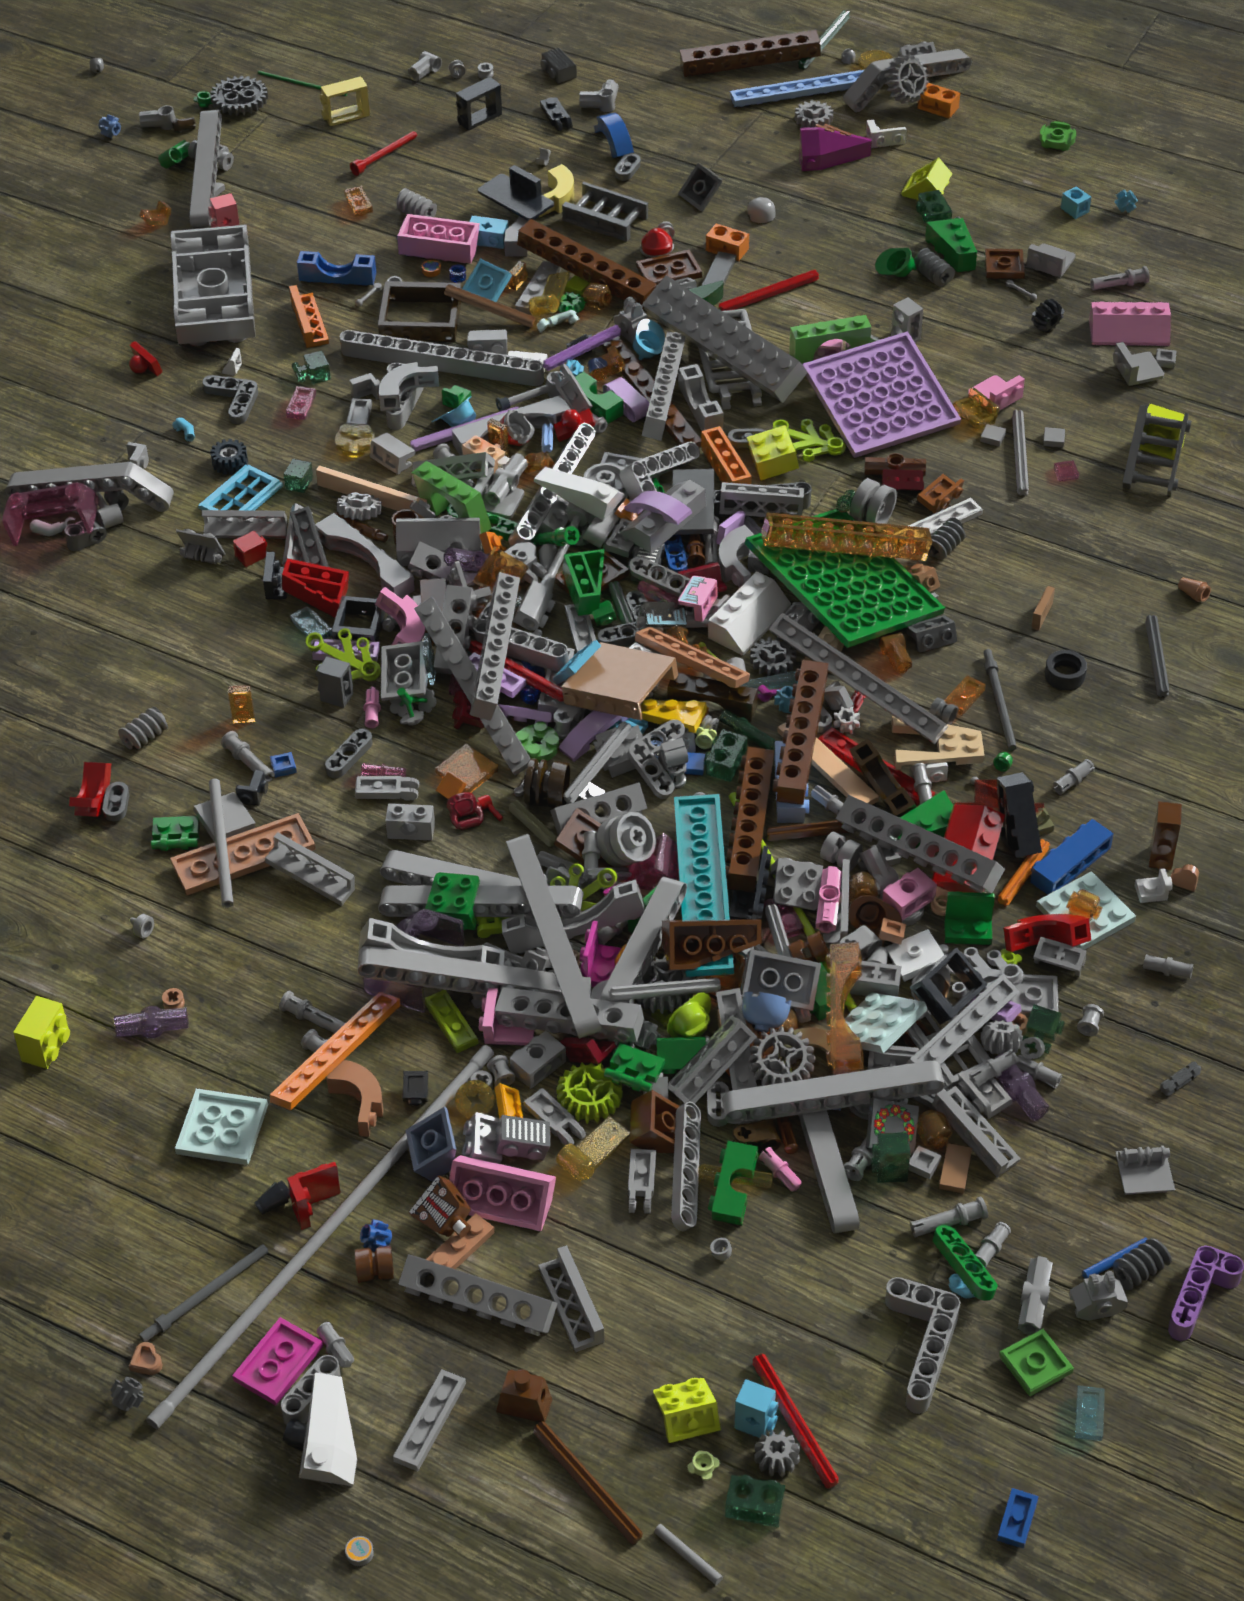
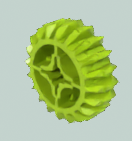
M581 1062L580 1067L572 1065L571 1071L565 1070L564 1077H560L558 1081L559 1085L556 1088L557 1102L572 1116H575L577 1122L585 1119L588 1124L590 1119H594L598 1123L600 1117L607 1120L608 1114L614 1115L616 1108H619L621 1104V1098L623 1097L622 1083L618 1085L612 1083L611 1079L604 1077L606 1068L604 1069L602 1063L598 1066H594L593 1063L585 1066L583 1062Z

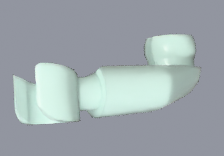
M569 310L549 317L547 320L545 318L541 319L537 323V328L541 333L548 326H555L567 319L570 324H573L579 318L575 311Z
M69 517L65 522H57L55 524L33 520L30 523V530L41 535L52 536L63 532L67 522L75 520V518Z

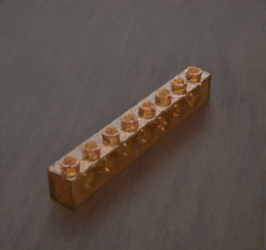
M768 512L766 513L761 530L763 545L923 561H926L932 544L929 528Z

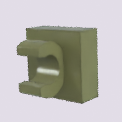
M1043 808L1042 811L1036 812L1039 836L1054 832V824L1047 810Z

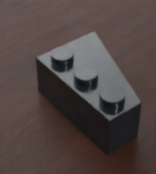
M1023 772L997 777L998 812L1005 815L999 836L1016 858L1042 853L1033 797L1034 785L1032 780H1029Z

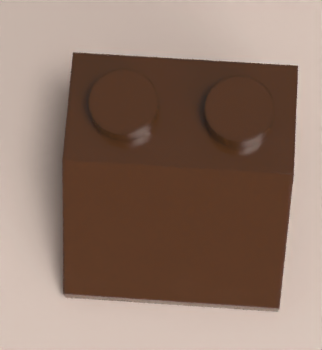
M650 1090L631 1101L630 1143L642 1150H656V1153H674L676 1111L680 1106L654 1090Z

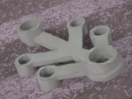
M969 947L965 949L964 955L967 957L968 962L976 966L973 968L982 975L983 980L995 979L988 983L976 995V998L1002 974L1014 986L1023 981L1024 974L1020 967L1016 964H1007L1001 957L1000 951L991 950L987 953L988 963L992 966H997L999 970L991 969L986 964L976 948ZM947 964L944 965L950 974H955ZM962 982L954 983L952 986L953 995L960 998L967 992L966 986Z

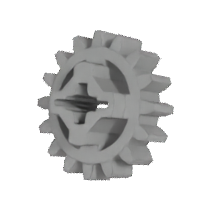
M813 100L807 103L805 101L804 105L799 104L798 108H795V120H797V124H801L802 128L805 126L812 128L816 124L822 126L825 124L830 125L833 122V110H831V106H827V103L820 104V101L816 103Z
M354 492L348 494V496L338 498L337 512H339V515H344L345 518L349 517L353 520L360 519L364 521L370 519L371 516L377 517V514H381V501H379V498H374L373 495Z

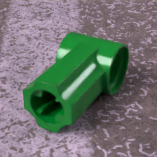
M182 140L161 153L158 158L160 165L168 169L188 157L190 142Z

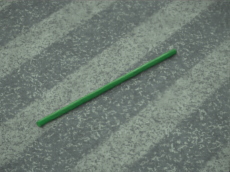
M258 71V74H260V75H264V76H268V77H272V78H276V79H280V80H284V81H288V82H292V83H296V84H300V85H304V86H308V87H312V88H316V89H320V90H321V87H322V86H318V85H314V84H310V83H306V82H302V81H298V80H294V79H290V78H286V77H282V76H278V75H274V74H270V73Z

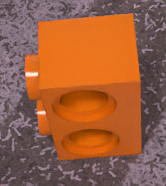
M928 83L926 85L928 90L924 91V94H920L918 109L950 119L959 108L960 93Z
M716 223L706 235V251L717 254L720 251L736 254V261H740L749 249V234Z

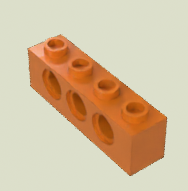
M718 426L701 431V450L720 481L724 483L751 484L752 476L722 428Z

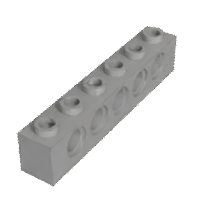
M502 987L494 1010L499 1025L522 1027L528 1030H545L551 1033H568L578 1036L563 995ZM591 999L602 1031L588 1036L597 1039L606 1038L620 1042L629 1041L637 1043L644 1021L641 1005Z
M409 1254L399 1281V1285L406 1287L405 1292L420 1296V1293L423 1292L430 1295L428 1300L443 1304L444 1300L454 1302L452 1308L467 1312L469 1307L478 1310L476 1315L491 1320L493 1315L502 1318L500 1323L515 1328L517 1323L526 1326L525 1332L537 1336L540 1335V1332H549L558 1304L557 1302ZM432 1273L434 1283L432 1286L427 1287L425 1285V1278L428 1274ZM456 1281L458 1291L456 1294L451 1295L448 1287L450 1283ZM480 1289L482 1299L478 1303H474L472 1294L475 1290ZM500 1297H504L506 1300V1307L502 1311H498L496 1308V1302ZM524 1305H528L531 1310L529 1317L526 1319L520 1316V1310Z

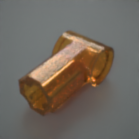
M902 633L880 637V650L883 656L888 657L894 671L902 674L912 668V661L907 653Z

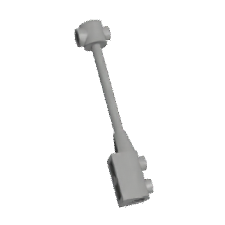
M571 502L568 503L564 511L568 514V519L571 522L570 526L575 528L584 526L587 522L591 524L595 517ZM566 544L559 547L551 567L541 583L533 580L512 620L514 623L528 630H536L539 626L544 627L548 616L544 614L546 611L550 613L555 604V601L552 600L555 576L570 545Z

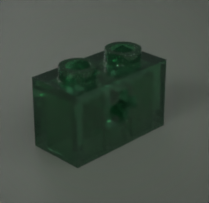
M908 1132L878 1133L877 1144H872L873 1158H871V1171L876 1173L877 1183L907 1182L911 1154Z

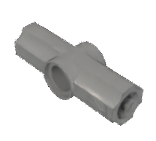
M516 453L514 456H511L503 469L498 468L496 470L493 482L485 492V499L491 505L496 506L500 504L510 490L514 491L517 488L519 477L528 466L527 460L523 455Z
M1045 1257L1031 1258L1027 1281H1024L1018 1329L1028 1335H1032L1041 1329L1044 1309L1046 1310L1050 1291L1049 1280L1053 1263Z

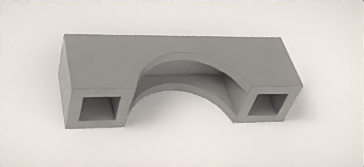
M698 365L679 368L678 386L701 430L704 431L718 426L723 430V411L717 401H710L705 388L704 376Z

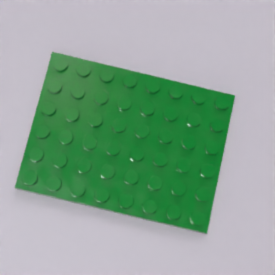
M842 507L752 535L745 539L744 544L847 648L944 613L945 607Z

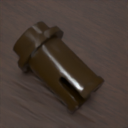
M194 117L180 120L176 118L172 121L174 132L180 133L181 130L196 128Z

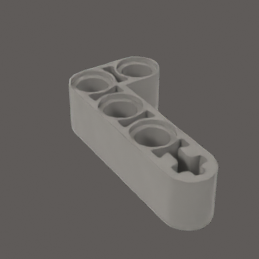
M391 363L387 367V373L404 364ZM424 387L414 388L405 392L400 399L401 410L386 411L387 425L390 429L399 430L405 426Z

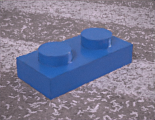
M1012 1488L997 1541L1024 1549L1039 1496Z

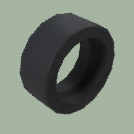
M1071 650L1055 651L1049 655L1046 660L1045 678L1051 686L1060 690H1073L1084 683L1087 662L1083 656ZM1065 665L1073 667L1078 672L1064 675L1058 673L1054 668Z

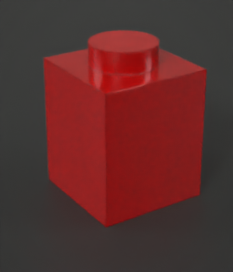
M255 531L233 541L235 556L245 567L266 558L267 542Z

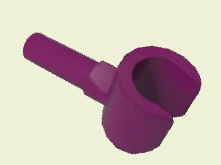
M765 685L757 688L760 692L758 698L763 702H767L772 696L777 695V689L769 690Z

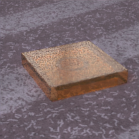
M467 744L435 768L436 774L442 778L449 772L465 782L467 785L463 792L474 791L498 771L497 764Z

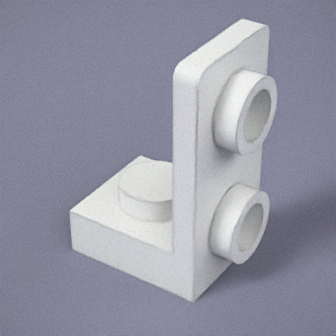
M867 120L866 137L872 140L871 148L906 143V127L880 130L879 127H876L874 120Z

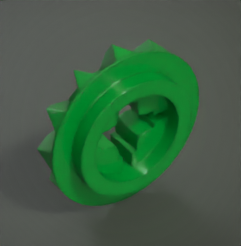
M565 292L564 295L559 294L558 298L555 299V308L560 313L569 310L578 313L585 307L584 298L580 294L575 295L574 292L569 294Z

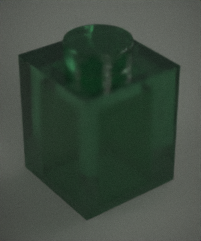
M292 459L283 474L285 489L305 493L313 479L312 463Z

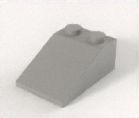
M425 642L382 646V701L400 699L397 694L399 688H404L410 697L424 696L430 674V656Z
M750 949L747 952L740 988L741 998L743 1000L744 992H753L752 996L758 997L760 992L782 996L786 998V1001L790 1000V1008L813 1011L821 963Z

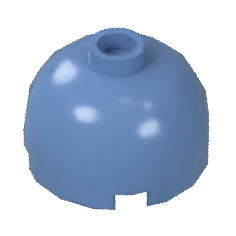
M744 992L742 1000L743 1017L749 1024L755 1026L754 1030L769 1032V1028H778L785 1022L790 1011V1000L786 1001V998L769 993L760 992V995L755 997L752 996L753 992Z

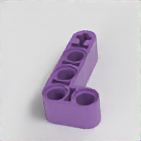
M1201 1246L1198 1248L1171 1315L1168 1331L1172 1338L1179 1341L1190 1338L1211 1283L1229 1289L1239 1285L1244 1270V1263L1239 1257L1211 1246ZM1182 1318L1186 1319L1184 1323H1180Z

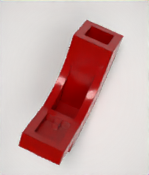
M84 762L80 793L77 797H70L69 806H75L74 815L98 817L102 813L106 788L110 785L111 763Z
M1047 914L1019 919L1017 924L1003 928L1006 950L1010 952L1039 943L1040 937L1072 947L1092 941L1089 918L1079 915Z

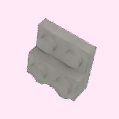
M638 725L631 727L632 731L603 765L604 771L609 770L612 778L636 769L628 757V750L634 741L643 737ZM616 727L595 735L597 741L593 742L596 752L599 751L616 730ZM635 748L634 754H635V755H636V754H640V755H641L643 751H642V750H639V751H638V750Z

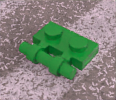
M197 816L153 818L152 849L168 851L171 848L189 850L191 847H198L199 818Z
M620 1043L610 1061V1067L616 1070L606 1068L604 1077L611 1079L612 1083L618 1085L622 1083L631 1086L632 1090L649 1092L652 1090L653 1084L646 1082V1080L656 1083L665 1065V1059ZM626 1073L631 1074V1075H634V1076H637V1077L635 1078V1077L626 1075Z

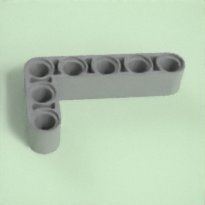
M687 442L635 461L621 470L620 479L630 500L632 501L645 491H657L651 478L692 462L700 455L699 447L694 442Z
M490 602L473 624L475 641L483 644ZM511 627L506 656L559 672L569 661L568 648L565 644Z
M895 1277L890 1279L886 1286V1306L893 1311L929 1321L908 1384L906 1396L907 1408L913 1413L920 1414L927 1411L930 1406L958 1321L960 1300L951 1292ZM929 1351H935V1352H937V1353H936V1354H932V1353H930ZM921 1373H928V1374H930V1375H929V1376H925V1375H922ZM914 1395H921L923 1398H917Z

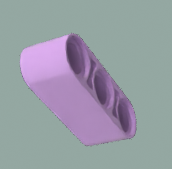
M622 377L603 385V393L611 390L624 400V415L630 421L636 422L646 417L649 407L648 400Z

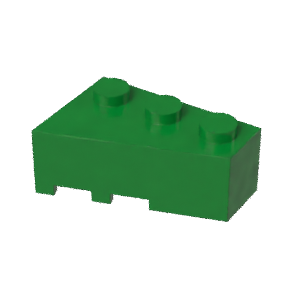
M963 218L926 223L925 241L932 243L935 246V251L937 253L941 252L945 256L944 260L956 272L976 270L977 250Z
M604 549L564 554L562 573L578 616L590 615L592 611L599 609Z
M945 790L900 818L944 838L953 804Z

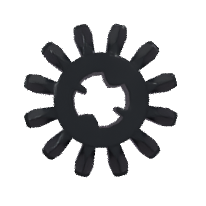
M1046 299L1044 303L1041 302L1036 307L1035 312L1032 313L1031 321L1037 329L1042 332H1049L1052 328L1055 329L1057 324H1060V320L1064 317V309L1056 300Z

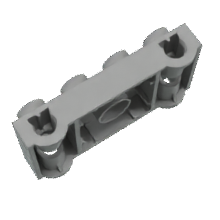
M236 225L171 231L174 317L178 344L189 343L193 346H201L210 341L220 340L236 343L244 341L246 338L255 337L247 226Z

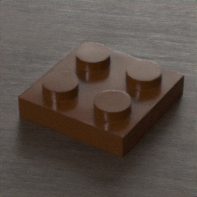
M985 249L986 278L1024 279L1023 249Z

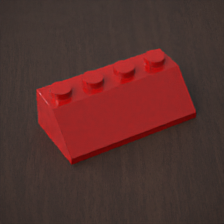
M954 805L944 838L993 860L1005 815L985 805ZM958 859L953 862L952 866L957 863ZM977 868L972 870L971 875L976 872ZM935 871L933 873L932 880L938 887L946 891L979 893L969 887L970 883L964 882L962 885L952 880V875L948 873L944 876Z

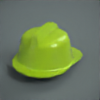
M702 992L694 995L673 1012L667 1024V1030L671 1037H700L704 1034L710 1022L708 1014L711 1008V999L708 994Z

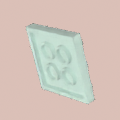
M1092 871L1039 899L1036 905L1044 915L1072 914L1089 918L1092 941L1075 946L1084 950L1134 923L1136 915Z
M872 992L842 1022L837 1024L832 1032L845 1039L852 1047L884 1053L928 1009L923 1001Z
M196 1089L175 1147L176 1154L248 1165L268 1107L267 1099Z

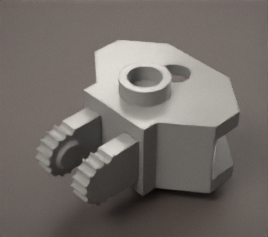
M628 297L624 302V311L614 316V324L621 328V335L633 343L637 326L640 321L647 319V314L643 311L641 304L635 303L632 297Z
M531 542L516 543L501 554V573L519 577L522 583L527 581L531 584L533 580L538 582L537 576L543 578L547 574L546 569L537 562L536 546Z
M1112 1271L1105 1272L1103 1276L1092 1274L1069 1292L1070 1300H1073L1076 1305L1075 1314L1077 1318L1085 1320L1114 1316L1126 1309L1128 1305L1121 1282L1115 1279Z

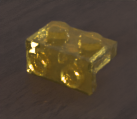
M974 387L970 388L968 398L953 402V406L959 416L966 419L977 429L986 427L987 424H995L1000 409L998 405Z

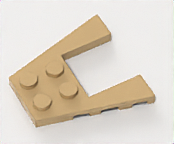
M892 716V733L919 734ZM947 724V730L937 741L938 752L895 750V769L900 770L901 766H913L917 763L936 764L956 761V765L983 763L984 748L981 731Z

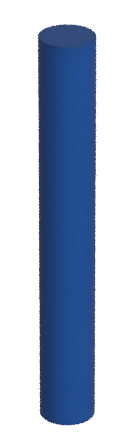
M1143 1238L1083 1270V1277L1087 1279L1092 1274L1098 1275L1113 1267L1116 1259L1137 1248L1138 1245L1145 1243L1147 1238Z

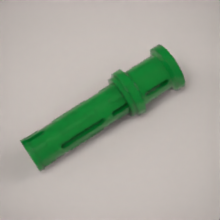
M573 526L555 529L554 532L536 533L531 542L536 547L543 546L544 544H556L557 546L574 545L579 541L580 535L578 529Z

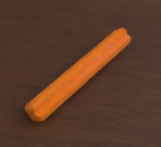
M1040 839L1042 853L1026 857L999 894L998 902L1000 904L1008 906L1031 875L1032 866L1037 861H1041L1049 850L1050 844L1048 841Z

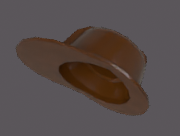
M871 895L855 899L848 911L849 920L855 928L858 929L861 926H866L877 937H879L883 918L902 923V917L898 910Z

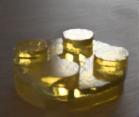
M344 424L335 436L336 449L341 450L342 454L347 457L364 456V452L370 449L371 440L375 438V435L369 425Z

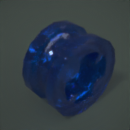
M454 265L450 267L449 273L452 282L461 283L466 280V268L464 266Z
M526 684L520 691L521 699L530 705L536 704L541 695L540 690L529 684Z

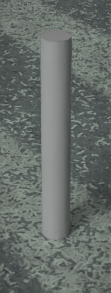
M662 1524L656 1527L654 1533L712 1583L715 1585L720 1583L723 1578L722 1575Z

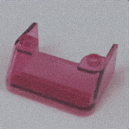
M82 483L14 493L7 500L2 523L13 546H18L24 519L78 511L87 533H92L99 497L95 490Z

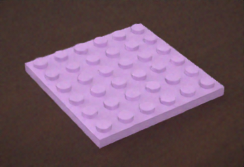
M908 331L803 363V367L808 372L806 377L854 458L959 425L961 422L960 416Z

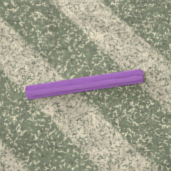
M614 325L545 359L542 365L547 371H550L566 363L567 360H572L620 336L621 328L618 325Z

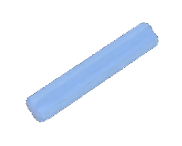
M544 423L542 425V451L550 453L553 450V425L551 423L548 425Z

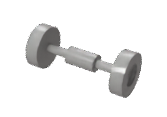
M193 140L188 148V155L196 159L197 140ZM225 151L220 157L218 156L219 168L225 171L231 168L234 161L232 153Z

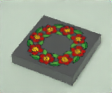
M876 1098L870 1099L866 1149L913 1156L915 1152L919 1106Z

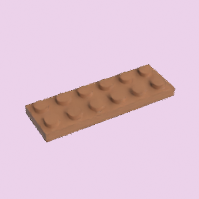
M299 813L226 838L231 880L270 866L265 863V857L274 847V836L277 832L310 851L316 850L315 843ZM215 842L170 858L186 895L220 884Z

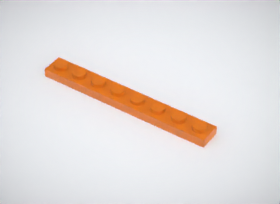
M383 992L377 993L270 1094V1102L292 1110L400 1007V998Z

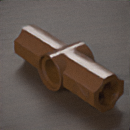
M892 453L887 458L865 457L864 475H882L884 469L923 470V476H926V459L904 458L903 455L898 453Z

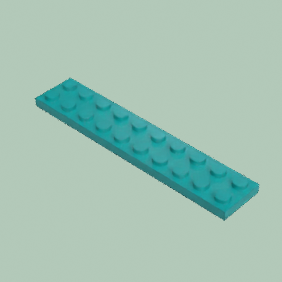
M719 794L674 797L679 880L687 884L686 895L681 904L682 920H730ZM733 954L722 957L714 962L706 963L695 969H686V977L734 974Z

